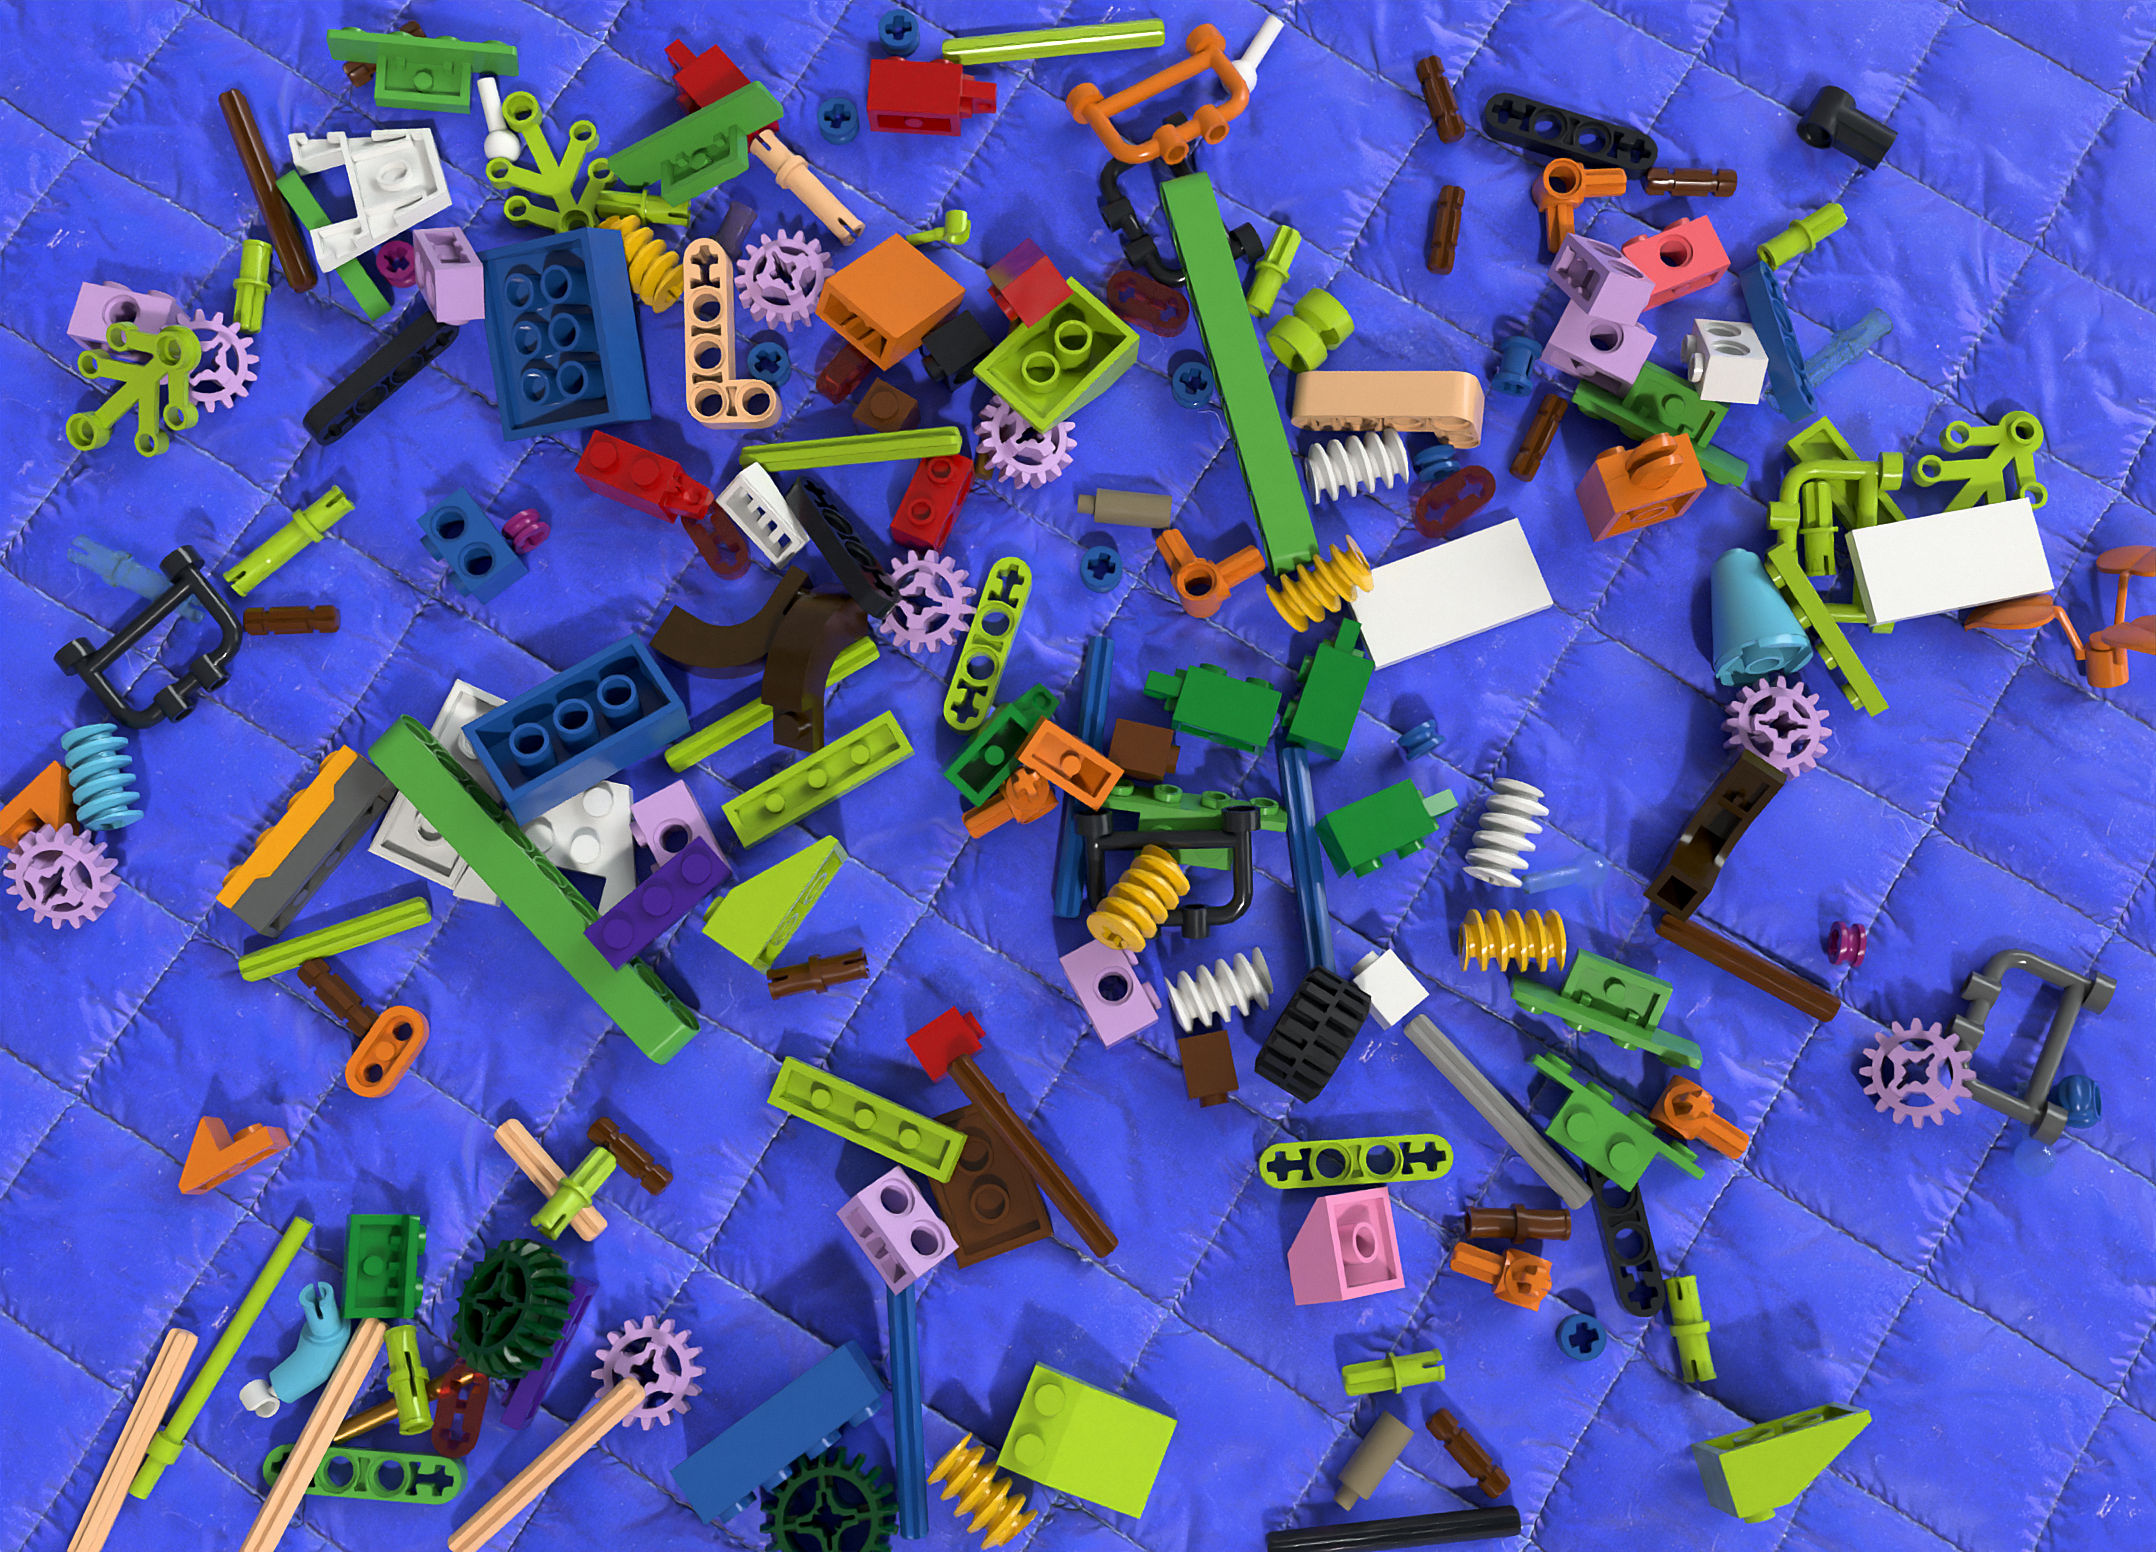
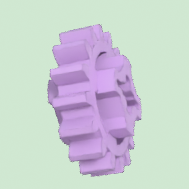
M779 229L777 240L771 241L765 233L760 235L763 246L757 249L755 246L748 244L745 248L750 260H738L736 263L739 273L742 275L734 278L737 290L742 292L739 295V299L743 308L751 307L750 313L755 322L760 321L766 316L768 327L771 330L777 327L779 321L785 322L788 332H793L795 321L800 319L805 326H812L810 314L816 310L824 282L835 274V269H831L833 263L829 252L821 253L820 241L817 239L810 241L806 245L804 234L799 230L793 239H787L784 229ZM765 266L764 271L759 274L761 269ZM778 271H782L785 278L788 277L789 281L792 282L793 291L790 290L787 283L784 284ZM813 287L810 294L806 297L808 289Z
M202 309L195 310L194 321L191 322L182 313L175 315L177 325L186 326L190 330L200 329L217 333L210 341H199L202 353L210 351L218 345V349L213 353L214 357L211 360L212 365L216 369L214 372L209 369L196 373L192 378H190V374L194 370L189 372L188 401L194 406L197 405L198 401L203 402L206 413H213L215 401L217 400L226 409L233 407L231 394L235 393L242 398L247 397L249 393L241 384L243 381L257 380L258 376L248 371L247 367L249 364L258 362L259 356L246 354L245 348L254 341L252 337L239 339L236 336L241 324L235 322L225 327L222 325L223 313L216 312L211 321L205 320ZM163 324V325L159 328L160 331H161L163 328L167 327L168 325ZM231 346L237 359L235 374L227 367L226 351ZM168 375L160 381V385L168 383ZM199 381H213L217 386L223 388L215 393H199L192 390Z
M996 394L989 401L991 405H986L978 414L984 422H981L974 428V434L984 437V441L975 448L976 452L988 453L990 457L984 465L985 469L988 470L997 466L1000 469L998 481L1001 483L1010 476L1014 477L1015 489L1023 488L1029 481L1034 489L1040 488L1046 483V480L1051 483L1062 475L1060 469H1065L1073 461L1067 453L1077 446V441L1068 438L1067 433L1075 428L1074 422L1062 421L1041 435ZM1031 431L1035 432V434L1029 438V441L1024 440L1020 444L1016 443V441L1020 439L1023 434L1027 435Z
M911 550L908 552L909 563L906 564L901 559L893 558L891 563L895 572L893 574L887 573L897 589L909 575L915 573L912 583L903 589H898L902 600L897 606H900L907 616V624L905 626L901 622L895 607L879 630L883 634L895 631L896 635L893 645L896 647H903L910 640V651L912 653L920 654L924 643H926L930 653H939L941 647L940 640H943L950 646H954L957 644V639L953 632L956 629L965 632L970 630L969 625L963 621L965 614H976V608L966 605V598L975 595L976 589L963 587L962 582L967 579L969 573L963 569L953 572L952 570L956 562L954 558L947 556L938 564V552L928 550L925 559L922 560L918 551ZM940 575L949 583L954 598H949L942 589V578ZM926 595L929 598H933V601L941 602L942 606L922 608L917 606L916 603L907 601V598H917L918 596L923 597ZM946 614L951 615L940 629L930 633V631H933L934 623Z
M1782 676L1776 678L1772 682L1771 687L1765 678L1757 680L1753 684V690L1745 686L1736 694L1739 702L1732 701L1725 708V711L1734 718L1727 719L1720 727L1721 730L1732 733V738L1723 744L1724 749H1737L1739 754L1733 762L1745 748L1788 775L1786 779L1788 782L1799 777L1800 770L1805 773L1809 772L1817 766L1813 758H1820L1828 751L1819 741L1825 740L1832 735V730L1820 725V721L1830 715L1828 710L1816 711L1813 706L1818 701L1819 695L1816 693L1805 698L1801 695L1804 683L1799 681L1788 689L1786 688L1785 678ZM1766 701L1765 706L1762 707L1761 714L1756 713L1753 716H1748L1751 708L1756 703ZM1774 722V728H1769L1768 724ZM1777 731H1782L1784 735L1779 738ZM1799 743H1803L1800 752L1795 757L1787 759V754L1791 752V745L1796 746Z
M65 823L57 832H55L50 824H45L38 832L30 831L18 842L19 844L8 853L7 858L12 863L3 870V875L15 879V882L6 891L7 894L11 895L20 894L23 898L17 906L19 911L26 910L29 907L36 911L34 922L39 923L47 916L52 918L53 928L60 929L69 919L70 924L77 929L87 919L93 922L97 920L116 899L117 895L113 890L119 885L121 878L109 874V872L118 864V861L114 858L104 859L102 853L108 845L105 842L98 843L95 846L89 842L91 831L86 829L78 837L73 835L71 824Z
M1913 1018L1911 1030L1904 1031L1902 1026L1895 1021L1892 1023L1894 1035L1890 1038H1887L1880 1032L1874 1034L1881 1046L1878 1050L1864 1048L1863 1053L1873 1060L1872 1066L1859 1068V1072L1862 1076L1873 1079V1083L1865 1087L1863 1091L1867 1096L1880 1095L1881 1099L1875 1106L1878 1112H1885L1892 1107L1895 1109L1893 1122L1900 1125L1907 1115L1912 1116L1916 1129H1922L1924 1117L1931 1116L1938 1126L1944 1125L1941 1112L1946 1109L1957 1116L1962 1113L1955 1101L1958 1096L1965 1099L1972 1098V1092L1963 1087V1082L1976 1079V1072L1963 1069L1962 1064L1969 1061L1972 1055L1970 1051L1956 1052L1954 1050L1960 1041V1037L1956 1033L1943 1039L1941 1038L1942 1025L1935 1022L1929 1031H1923L1920 1019ZM1909 1041H1926L1933 1044L1924 1051H1907L1901 1046V1044ZM1888 1057L1894 1063V1079L1886 1088L1883 1080V1067ZM1948 1059H1950L1953 1068V1080L1949 1091L1941 1084V1068L1947 1063ZM1913 1062L1919 1067L1925 1063L1930 1065L1925 1071L1930 1078L1927 1083L1922 1085L1916 1080L1909 1085L1906 1083L1910 1077L1906 1067ZM1912 1095L1929 1096L1935 1102L1924 1107H1912L1902 1104L1904 1100L1906 1101Z
M655 1315L645 1316L642 1329H640L634 1319L624 1322L626 1335L623 1336L617 1331L609 1332L607 1338L613 1347L611 1349L602 1348L596 1351L595 1355L605 1361L603 1368L591 1372V1377L604 1380V1387L594 1393L596 1398H603L618 1384L617 1373L621 1374L624 1379L629 1376L634 1377L645 1389V1399L623 1418L622 1426H631L639 1417L641 1418L643 1430H650L654 1427L657 1416L664 1426L674 1423L672 1409L683 1415L688 1413L691 1407L685 1397L687 1395L698 1396L703 1390L693 1383L694 1377L706 1373V1367L694 1365L693 1358L703 1352L702 1347L689 1349L686 1342L689 1340L692 1332L687 1329L677 1335L673 1333L675 1320L672 1318L666 1319L659 1328L657 1327ZM652 1337L643 1352L636 1354L632 1351H625L637 1339ZM672 1348L679 1357L682 1372L676 1370L670 1357ZM654 1361L653 1371L659 1374V1379L647 1382L646 1384L644 1383L646 1374L640 1371L639 1367ZM659 1390L674 1394L666 1403L660 1406L646 1407L648 1402L651 1401L653 1394Z

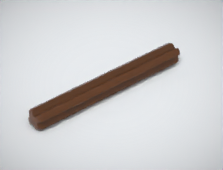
M235 88L230 89L228 92H223L218 98L219 105L289 286L296 293H304L316 287L317 279L285 197L274 182L277 180L246 97L241 94L239 89Z
M963 1053L952 1060L946 1067L948 1074L1093 1253L1102 1259L1113 1252L1119 1245L1116 1236L968 1054Z

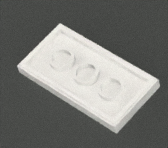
M2029 497L1856 529L1845 534L1869 627L2042 594L2054 589Z
M1518 518L1371 570L1374 583L1373 590L1367 593L1356 586L1357 600L1353 603L1347 602L1354 621L1362 623L1359 634L1369 659L1375 662L1374 671L1540 612L1553 605V600Z
M457 679L430 733L502 808L504 805L502 798L473 754L461 727L507 701ZM399 790L368 851L454 891L469 865Z

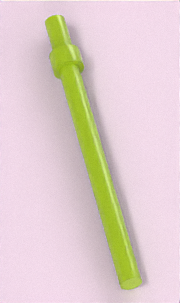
M295 1216L167 1427L164 1431H157L146 1449L149 1456L128 1489V1492L133 1496L146 1500L168 1464L173 1465L185 1447V1443L182 1440L314 1226L310 1221L300 1216Z

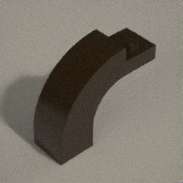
M792 564L762 610L751 619L732 626L708 624L675 605L649 643V646L659 658L672 666L703 678L719 680L736 679L759 673L765 669L772 641L784 617L791 607L805 593L813 589L814 586L809 574Z
M826 582L805 593L788 611L772 641L764 669L761 704L773 706L774 744L810 753H815L824 748V693L830 669L839 653L846 646L868 636V613L859 607L844 585Z
M1745 748L1725 773L1722 772L1684 822L1652 874L1643 896L1685 923L1710 894L1719 872L1731 851L1756 817L1784 786L1788 775Z

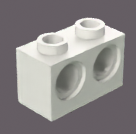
M1694 319L1691 335H1685L1683 338L1680 359L1681 363H1685L1687 366L1688 380L1694 383L1700 400L1758 404L1769 359L1751 323Z

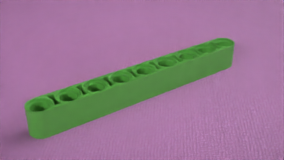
M1204 170L1160 182V193L1164 211L1270 571L1273 577L1297 571L1296 566L1300 563L1305 568L1314 566L1313 555L1317 553L1320 556L1317 540L1209 176Z
M402 714L368 748V755L375 765L647 1057L657 1064L666 1065L700 1032V1024L692 1012L638 955L620 971L616 972L583 934L586 929L602 916L425 726L415 718Z

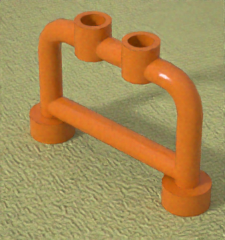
M1206 23L1196 27L1186 39L1185 47L1191 57L1106 99L1096 85L1093 83H1082L1070 91L1065 105L1077 123L1089 124L1108 152L1117 160L1127 164H1142L1161 156L1167 164L1174 165L1181 162L1189 152L1188 142L1200 136L1211 145L1224 140L1230 130L1228 122L1243 113L1249 103L1250 91L1244 78L1224 54L1226 46L1224 37L1213 24ZM1209 68L1214 70L1232 94L1227 102L1217 107L1212 104L1200 107L1194 113L1191 120L1177 127L1171 124L1161 126L1154 132L1151 140L1139 145H1130L1124 142L1108 119Z

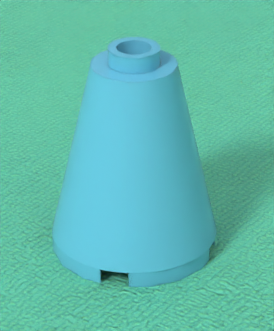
M1741 548L1731 549L1722 553L1718 557V561L1710 569L1713 670L1717 679L1720 677L1721 683L1726 686L1745 687L1753 686L1761 678H1765L1767 682H1770L1768 674L1783 669L1785 676L1795 673L1808 664L1813 657L1811 641L1757 554L1746 552L1745 549Z

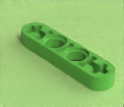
M294 169L274 181L309 233L310 230L333 224ZM357 257L335 268L372 322L393 310Z
M296 1442L280 1445L273 1449L266 1457L263 1465V1476L271 1488L281 1472L280 1462L288 1459ZM329 1445L313 1476L315 1484H312L311 1480L304 1494L434 1505L444 1504L460 1496L468 1482V1470L462 1460L450 1454ZM337 1456L346 1457L353 1465L352 1479L345 1486L336 1485L328 1475L330 1462ZM387 1460L398 1462L404 1470L403 1482L396 1490L386 1489L379 1480L380 1467ZM416 1462H420V1463H421V1466H420V1468H419L418 1470H417V1463H416ZM442 1465L445 1466V1474L453 1476V1484L444 1487L442 1493L439 1492L438 1483L427 1481L417 1483V1492L412 1491L418 1474L438 1472L441 1470Z

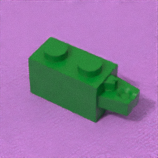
M1344 618L1335 642L1324 638L1322 644H1319L1315 657L1305 655L1296 682L1305 684L1299 701L1290 698L1281 726L1289 728L1285 743L1300 746L1308 751L1340 761L1345 752L1375 664L1374 661L1363 658L1365 652L1354 649L1362 623Z
M1201 663L1199 667L1189 665L1188 670L1176 668L1174 676L1152 670L1149 671L1143 694L1166 702L1164 711L1174 714L1171 730L1260 757L1263 756L1282 695L1281 692L1273 690V684L1254 677H1247L1245 681L1228 677V672L1225 669L1208 663Z
M1038 682L1011 703L1003 701L937 772L972 805L979 808L1021 764L1014 755L1041 715L1049 719L1060 702L1046 687Z
M1411 778L1326 814L1313 827L1338 878L1340 879L1354 872L1357 879H1361L1384 867L1382 859L1397 854L1399 860H1404L1426 849L1423 841L1440 829L1436 819L1452 812L1459 805L1450 788L1425 798L1421 789L1416 790Z

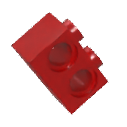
M959 454L922 458L890 525L896 544L918 551L922 555H926L928 550L938 552L940 557L976 480L973 460Z

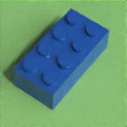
M636 632L461 727L473 754L519 827L691 731L683 702Z
M853 1339L840 1346L669 1472L704 1525L717 1516L724 1525L758 1499L752 1490L762 1484L768 1493L798 1470L799 1466L795 1459L805 1452L811 1461L842 1437L837 1428L846 1421H849L854 1429L878 1412L884 1406L879 1397L889 1388L857 1341Z

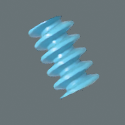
M111 723L80 727L65 733L61 737L62 748L68 751L64 757L65 764L72 770L68 775L69 783L77 788L72 793L73 802L81 806L76 812L77 820L85 825L84 830L87 829L94 832L114 830L144 818L143 811L128 810L127 805L140 800V794L123 790V787L136 782L135 774L120 773L119 769L132 764V757L116 755L115 751L128 746V739L125 737H112L111 733L115 732L118 728L117 725Z

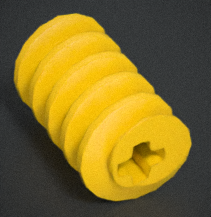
M630 215L621 220L620 216H611L600 223L597 228L621 230L630 290L633 293L639 294V297L646 305L652 306L655 314L664 312L678 300L684 291L683 264L678 265L679 255L675 251L665 253L666 243L662 239L653 241L654 233L649 227L640 229L641 220L637 215Z
M1348 534L1345 535L1347 551L1343 552L1333 543L1329 545L1331 561H1325L1317 553L1313 555L1315 566L1313 572H1310L1301 563L1296 566L1299 577L1297 582H1294L1286 574H1282L1280 576L1283 588L1281 592L1266 584V593L1276 611L1298 632L1304 633L1308 630V617L1314 622H1322L1325 619L1324 607L1331 612H1338L1341 609L1340 596L1347 602L1353 603L1358 598L1356 586L1367 593L1373 590L1374 583L1370 566L1357 543Z
M1146 845L1141 851V855L1133 860L1130 869L1124 871L1121 875L1119 883L1112 886L1108 892V897L1100 901L1096 912L1089 915L1086 920L1087 927L1094 938L1111 949L1118 951L1128 949L1133 952H1142L1146 946L1143 937L1153 938L1157 932L1156 924H1163L1168 918L1167 910H1173L1179 904L1178 896H1184L1188 893L1190 889L1189 881L1182 873L1177 861L1169 853L1155 845Z
M1470 909L1459 926L1458 958L1461 971L1466 972L1471 958L1477 959L1481 972H1486L1490 958H1496L1500 972L1507 970L1510 958H1516L1520 972L1526 971L1530 958L1536 959L1540 972L1546 971L1550 958H1555L1559 972L1563 970L1566 957V935L1560 914L1555 909L1547 910L1543 919H1541L1537 910L1530 909L1526 911L1523 920L1516 909L1508 910L1503 920L1496 909L1488 910L1484 920H1482L1477 909Z
M971 1431L933 1465L934 1467L926 1481L929 1485L942 1480L947 1482L940 1495L942 1501L955 1496L960 1498L953 1512L955 1517L972 1512L974 1516L966 1529L969 1534L984 1528L986 1529L987 1534L980 1545L982 1550L995 1545L1002 1547L1021 1532L1035 1518L1038 1511L1032 1509L1020 1514L1026 1496L1023 1493H1018L1008 1498L1006 1497L1013 1483L1012 1479L1008 1476L993 1481L999 1465L996 1464V1460L983 1465L979 1464L986 1448L983 1444L970 1449L966 1448L973 1434Z

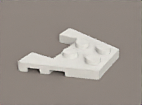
M430 128L372 130L371 137L347 138L344 131L327 132V139L308 140L305 133L288 135L294 164L300 176L346 165L358 217L310 230L316 258L323 273L341 266L452 205L440 157Z
M602 780L519 827L556 868L606 879L598 913L601 916L606 914L639 886L635 860V850H637L636 839L629 826V823L635 821V817L629 807L634 804L633 789L628 785ZM507 808L505 813L518 826L517 822L515 821L512 814ZM470 866L453 892V896L496 907H500L502 901Z

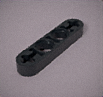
M1511 93L1494 95L1487 102L1482 114L1481 125L1483 131L1488 137L1496 141L1556 159L1568 158L1576 163H1582L1584 167L1589 169L1622 168L1627 180L1635 181L1644 178L1658 156L1656 142L1642 132ZM1500 110L1509 112L1506 124L1498 122ZM1524 116L1530 117V119L1528 121L1525 131L1520 130V127L1522 125ZM1541 121H1550L1557 126L1559 136L1554 139H1544L1536 133L1535 125ZM1585 134H1593L1602 141L1603 149L1595 153L1588 152L1580 146L1579 138ZM1613 142L1618 143V146L1615 150L1616 153L1612 158L1607 155L1613 145ZM1632 149L1640 152L1638 164L1630 162L1631 155L1629 153Z
M431 310L427 311L316 403L303 418V427L322 446L336 442L445 351L457 338L459 326L444 322L437 323Z
M807 476L797 477L784 495L787 505L859 607L874 618L885 620L902 600L899 590L830 493L812 478Z
M1581 1160L1586 1183L1593 1191L1590 1199L1618 1306L1625 1313L1636 1317L1655 1315L1664 1305L1666 1299L1665 1287L1638 1181L1631 1192H1628L1626 1203L1619 1208H1612L1602 1198V1188L1609 1179L1602 1174L1597 1176L1596 1170ZM1625 1228L1633 1230L1640 1239L1639 1252L1631 1258L1620 1256L1614 1247L1616 1235ZM1644 1262L1646 1263L1647 1271H1637L1641 1286L1650 1287L1652 1290V1296H1648L1644 1300L1645 1307L1641 1308L1639 1302L1629 1300L1628 1292L1635 1290L1636 1286L1633 1273L1622 1275L1620 1266H1638Z

